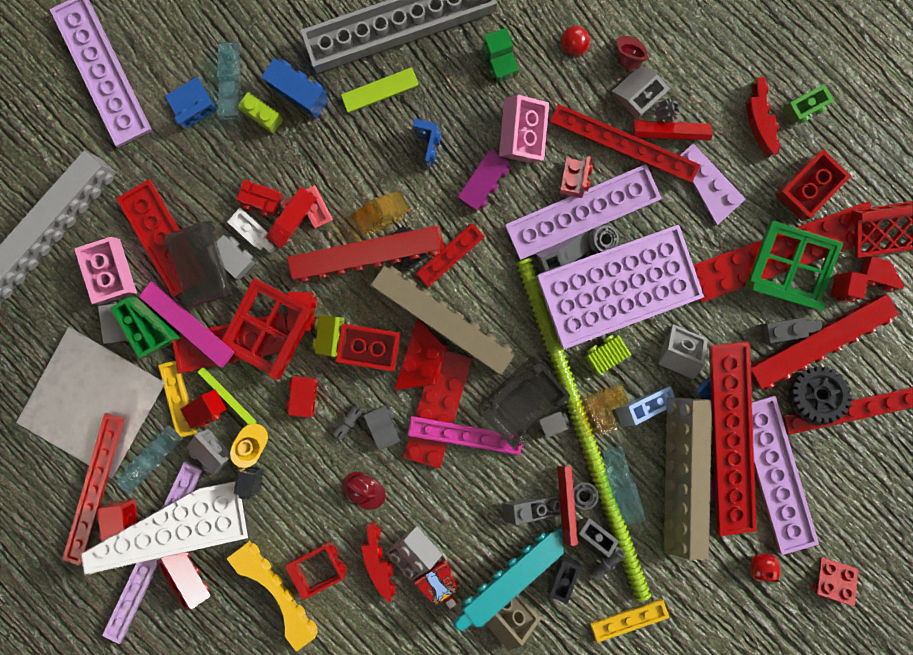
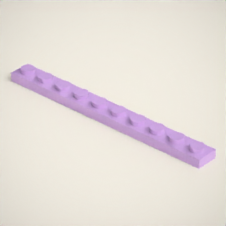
M187 461L184 462L163 508L192 493L203 469ZM160 558L136 563L105 628L103 637L118 644L123 641L158 567L156 561Z

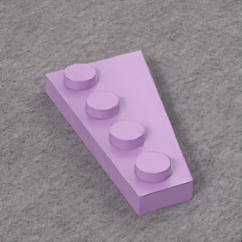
M693 143L680 156L701 164L693 184L697 194L703 200L707 212L709 211L713 218V223L717 226L745 198Z

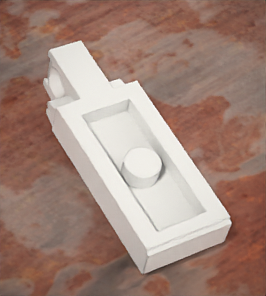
M239 208L227 221L254 247L260 250L264 247L271 253L277 248L266 238L268 232L242 208Z

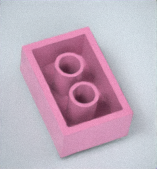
M522 95L504 98L500 157L527 163L544 161L549 110L548 102Z
M108 237L74 248L92 304L102 305L137 293L120 239Z

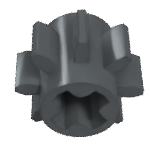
M667 98L658 102L659 107L656 108V115L660 121L665 120L667 124L678 119L677 115L680 114V106L677 101L671 102V98Z

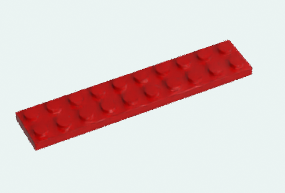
M870 201L796 228L843 242L840 252L855 247V219L851 218V210L871 207ZM868 222L862 223V232L864 234L871 227ZM875 229L869 238L875 240L880 233ZM780 233L777 234L770 254L792 260L799 239ZM762 240L693 265L704 295L703 298L699 299L700 303L745 287ZM807 242L799 263L806 265L825 258L828 248ZM768 257L761 278L768 279L787 272L790 264Z
M742 341L709 345L717 534L721 537L755 532L757 528L750 342Z

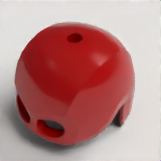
M770 554L754 555L750 563L751 577L755 581H779L781 570L778 559Z

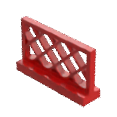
M913 201L851 210V218L855 219V257L859 258L913 249V233L909 236L905 232L911 224L913 225ZM901 217H905L908 221L900 228L896 223ZM883 220H887L889 225L882 231L878 226ZM868 222L871 227L864 234L862 232V223ZM895 227L898 232L891 239L887 234ZM876 229L880 235L873 242L869 236ZM903 235L907 240L902 246L896 244V241ZM885 237L889 243L885 248L881 249L878 244ZM867 240L871 246L866 251L861 252L862 244Z

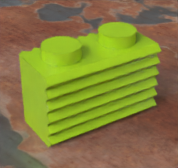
M250 92L244 96L238 105V108L244 114L272 134L275 133L283 121L282 116L278 112L267 106L266 103L264 104L263 101Z
M611 334L602 340L604 344L599 347L594 345L587 350L588 354L585 355V358L596 375L600 376L631 356L619 335L613 336Z

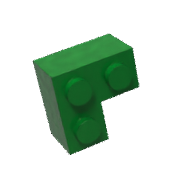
M507 27L484 35L483 49L481 50L484 60H488L490 64L488 71L491 79L495 78L496 83L518 76L519 69L512 53L513 44Z

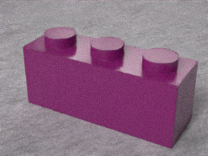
M490 149L459 194L458 200L475 212L479 209L483 210L488 203L486 199L490 193L494 194L499 187V184H497L501 177L504 179L510 171L508 168L510 162Z

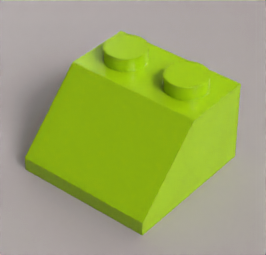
M319 315V319L315 321V330H318L317 338L313 340L315 354L337 356L341 327L345 322V318Z

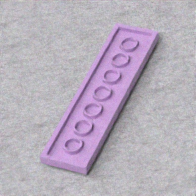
M68 0L51 8L50 11L115 146L121 147L151 132L152 129L90 1Z
M645 164L589 188L588 192H584L582 198L570 196L505 224V227L519 259L522 260L655 203L662 198L649 168Z
M776 396L752 401L754 469L779 553L784 555L819 545Z

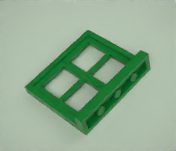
M769 220L745 287L823 311L826 304L821 302L843 242ZM777 233L799 239L792 260L770 254ZM807 242L828 248L821 269L799 263ZM768 257L790 264L783 284L761 278ZM798 267L819 273L812 293L790 287Z

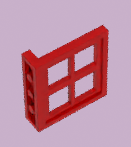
M253 278L221 341L235 352L234 355L269 373L268 376L274 380L281 379L316 310L265 282ZM259 291L277 301L266 323L248 314ZM281 303L299 313L288 335L270 326ZM244 320L262 329L252 351L234 343ZM266 332L284 341L273 364L255 354Z

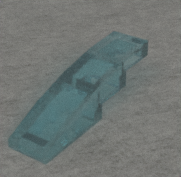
M170 425L167 426L147 446L141 455L133 460L115 482L130 495L183 438Z

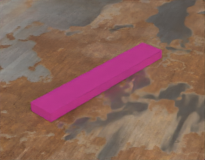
M150 282L139 296L219 367H224L235 353L154 282Z
M415 416L410 418L407 433L408 436L516 455L521 454L524 438L523 435Z

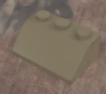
M518 594L485 624L507 650L510 651L521 647L541 619Z

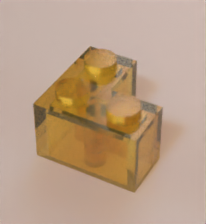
M401 190L373 198L352 214L362 235L367 233L374 235L381 231L380 227H385L391 224L392 221L397 223L405 219V214L411 210Z
M617 383L583 398L596 431L600 436L619 429L611 410L629 403L621 384Z

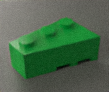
M137 297L125 298L110 307L139 359L149 357L180 339L171 328Z

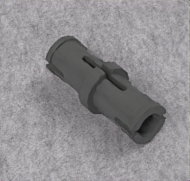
M355 402L347 415L342 417L341 423L332 434L335 437L338 435V439L342 440L349 429L356 425V420L365 409L362 406L359 407V404Z
M616 547L610 558H602L601 562L591 570L592 576L596 580H600L607 572L613 571L615 565L625 558L624 551Z

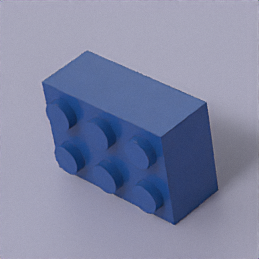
M274 58L261 76L269 88L315 119H317L329 101L323 86L316 81L311 83L303 72L299 70L295 72L291 65L283 59L279 61Z

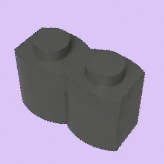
M384 405L364 414L379 450L401 441L400 436L403 434L399 425L395 426L392 420L395 416L391 407L387 408Z

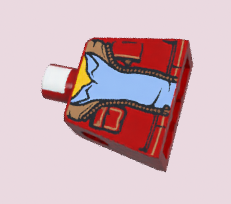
M446 558L435 564L429 571L415 578V585L434 605L444 601L447 608L451 609L458 603L453 595L458 591V585Z

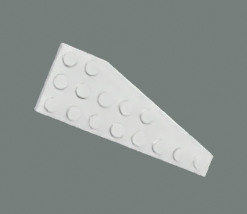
M236 481L199 488L83 552L82 559L85 574L248 538L242 499L238 498L239 495L233 494Z

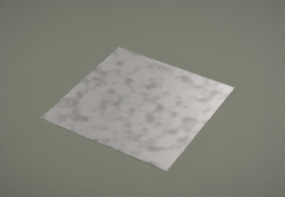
M68 327L16 423L90 465L104 414L109 413L125 418L109 477L112 479L165 382Z

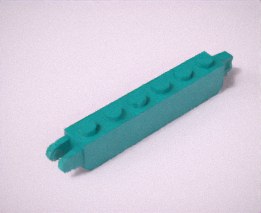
M562 527L551 533L543 532L535 538L536 542L533 545L524 547L521 550L522 554L517 559L514 557L506 563L507 567L503 571L499 570L492 575L493 580L488 584H482L477 589L478 593L473 597H467L462 602L463 606L459 608L461 613L453 621V628L463 631L470 625L482 627L563 555Z

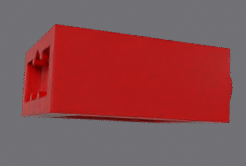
M330 541L292 559L285 566L302 600L338 583L346 576L347 568L343 561H339L337 557L338 551L334 544L331 545ZM326 550L337 574L310 587L298 563Z

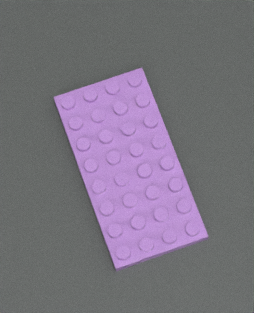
M679 225L536 275L562 349L572 347L704 297Z

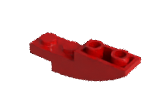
M758 77L752 82L753 97L745 102L746 113L756 142L764 154L770 158L777 155L780 150V142L777 140L779 123L776 121V115H768L770 104L767 102L769 86L766 83V77Z
M376 521L369 522L367 525L368 542H363L361 546L364 562L377 590L387 602H391L393 595H396L395 583H391L393 565L389 564L388 558L381 559L383 557V547L379 546L378 540L381 538V529L377 527Z

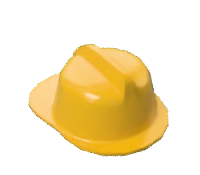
M250 424L239 432L232 443L230 451L231 460L235 465L246 468L257 462L268 440L266 429L259 424Z

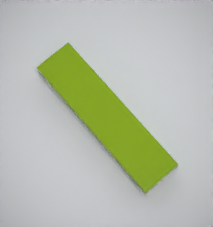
M411 67L341 94L347 112L350 114L417 88L419 84Z
M201 368L198 371L199 375L214 390H217L218 394L248 425L257 424V421L205 368Z

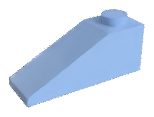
M671 386L616 408L615 411L621 426L637 425L666 410L667 398H675Z

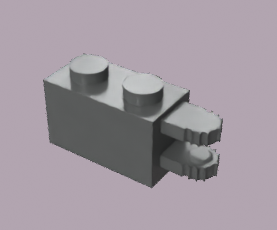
M806 317L760 324L763 343H775L809 337L810 332H816L822 327L820 321L806 320Z

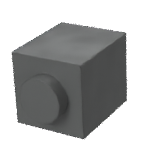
M559 409L538 418L546 438L568 429L566 425L569 423L565 412L561 413Z

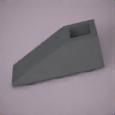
M586 231L535 253L541 270L545 273L573 263L591 249L587 242L589 232Z
M559 495L518 499L502 503L504 522L514 525L561 515Z

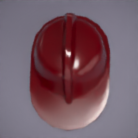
M623 35L617 38V61L630 74L633 70L639 69L644 61L648 60L646 48L640 40L634 37Z
M352 472L343 481L344 495L360 507L373 510L379 508L384 503L386 491L383 485L362 472Z

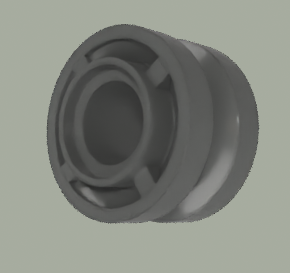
M611 226L593 228L587 237L590 249L596 253L617 247L619 241L617 231ZM602 235L604 236V243L601 240Z
M580 482L573 486L575 507L581 510H589L597 504L598 491L592 484ZM586 490L589 498L583 502L580 500L579 494L581 491Z

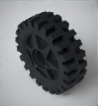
M821 366L812 367L800 373L789 389V401L792 402L791 408L796 410L794 413L800 415V419L803 421L807 420V423H814L819 426L834 423L848 412V408L851 407L852 402L850 400H852V395L850 392L852 390L851 387H847L848 381L842 379L844 376L841 373L836 374V370H829V367L821 368ZM817 392H820L823 395V400H820L817 397Z

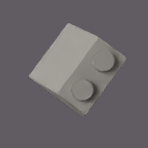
M673 324L661 349L658 364L694 379L705 365L708 339Z
M209 429L197 433L187 445V448L190 450L189 454L194 459H198L203 464V469L209 474L214 475L218 473L231 460L230 451Z

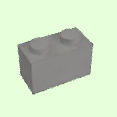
M223 235L208 253L234 278L241 279L255 264L252 260L253 256L246 249L242 251L238 247L239 242L232 236L227 237Z

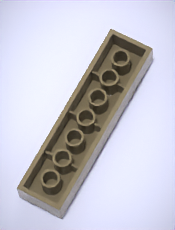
M391 265L389 268L386 266L382 268L371 286L499 374L503 373L514 357L511 353L513 349L504 343L501 346L495 342L497 338L486 332L485 335L479 331L481 327L471 321L469 324L463 320L464 315L454 310L453 313L447 309L448 304L438 299L437 302L431 298L433 296L432 293L424 288L420 291L416 288V282L408 277L404 280L400 277L402 273Z
M686 397L667 398L664 552L690 561L708 559L712 400Z

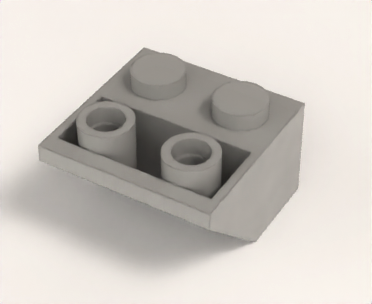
M641 66L620 83L612 93L633 117L638 120L670 88L656 73Z
M417 526L407 532L385 552L410 581L429 571L442 556L440 551Z

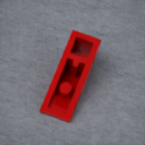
M300 187L276 220L266 238L281 249L285 247L292 239L317 197L303 187Z

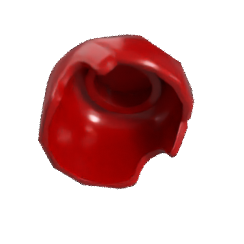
M569 27L561 35V47L567 54L581 57L590 48V36L583 27Z

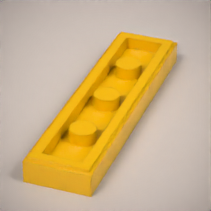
M176 361L158 365L162 381L165 382L164 390L177 439L197 434L196 427L190 429L180 410L189 404L183 375L178 373Z
M660 598L590 622L595 640L598 643L668 619L669 615L663 599Z

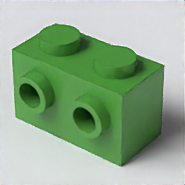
M824 84L790 102L782 109L791 125L796 122L800 125L811 119L809 115L814 112L817 116L826 111V106L834 100Z

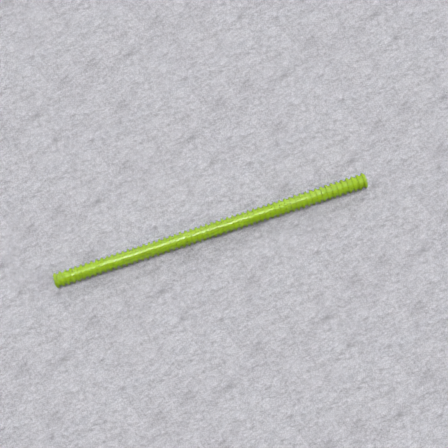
M530 258L519 261L516 267H519L518 272L521 273L522 284H525L526 295H529L528 301H531L530 306L533 307L532 312H535L534 317L537 318L538 329H541L542 340H545L544 346H547L548 357H551L550 363H553L552 368H555L554 374H557L558 385H561L560 391H563L564 402H567L566 408H569L568 413H571L570 419H573L572 425H575L574 430H577L576 436H579L578 442H581L580 447H583L582 453H585L584 458L587 459L588 470H591L592 481L595 482L594 486L597 487L599 493L598 498L601 499L600 503L603 504L604 515L607 516L606 520L609 521L608 526L611 527L612 536L619 541L616 547L624 551L625 558L621 561H623L622 565L625 567L626 576L629 578L628 582L631 584L632 593L635 595L634 599L638 602L648 600L651 597V592H648L649 587L646 586L647 581H645V576L642 575L643 570L640 569L641 564L638 563L639 559L636 558L635 547L632 546L631 536L628 535L629 531L626 530L627 525L624 524L625 519L622 518L623 514L620 513L621 508L618 507L617 497L614 496L615 491L612 490L611 480L608 479L609 474L606 473L605 463L601 461L603 458L599 455L601 454L598 450L599 446L595 444L597 442L593 438L595 435L592 434L593 430L589 427L591 425L587 421L589 418L585 416L587 413L583 410L585 407L581 404L582 400L579 399L581 397L577 393L579 390L575 388L576 383L573 382L575 379L571 376L573 373L569 371L570 366L567 365L568 360L565 359L566 355L563 354L564 349L561 348L558 337L555 336L556 331L535 275L536 270H533L534 264H531L532 259Z

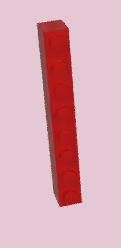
M440 225L298 254L287 258L292 280L299 278V282L311 280L310 276L317 275V278L329 276L328 272L335 271L337 275L346 273L347 268L353 267L354 271L365 269L366 264H372V267L384 265L383 261L390 260L391 263L402 261L401 257L409 256L410 260L420 258V253L428 252V256L439 254V249H444Z
M888 294L878 295L823 325L820 330L810 332L809 337L799 338L751 365V380L756 388L770 389L775 386L774 383L776 381H784L792 376L791 373L807 369L809 367L808 364L811 362H819L826 358V354L842 350L844 344H852L860 339L859 336L875 332L877 330L876 327L879 325L890 324L899 313Z

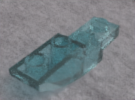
M219 42L217 78L219 80L218 117L220 120L239 119L238 105L242 99L238 42Z
M623 446L603 450L608 481L626 525L646 521L636 484L632 481Z

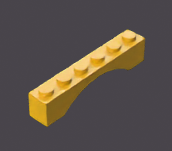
M248 541L232 553L227 560L239 575L258 581L275 597L284 617L285 637L297 652L316 637L318 633L317 626L312 620L307 618L304 608L295 602L293 593L289 589L286 590L283 586L281 577L278 574H274L271 570L269 561L263 559L259 554L260 550L257 545Z

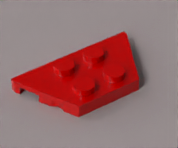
M417 319L395 386L396 390L436 385L448 347L421 320Z

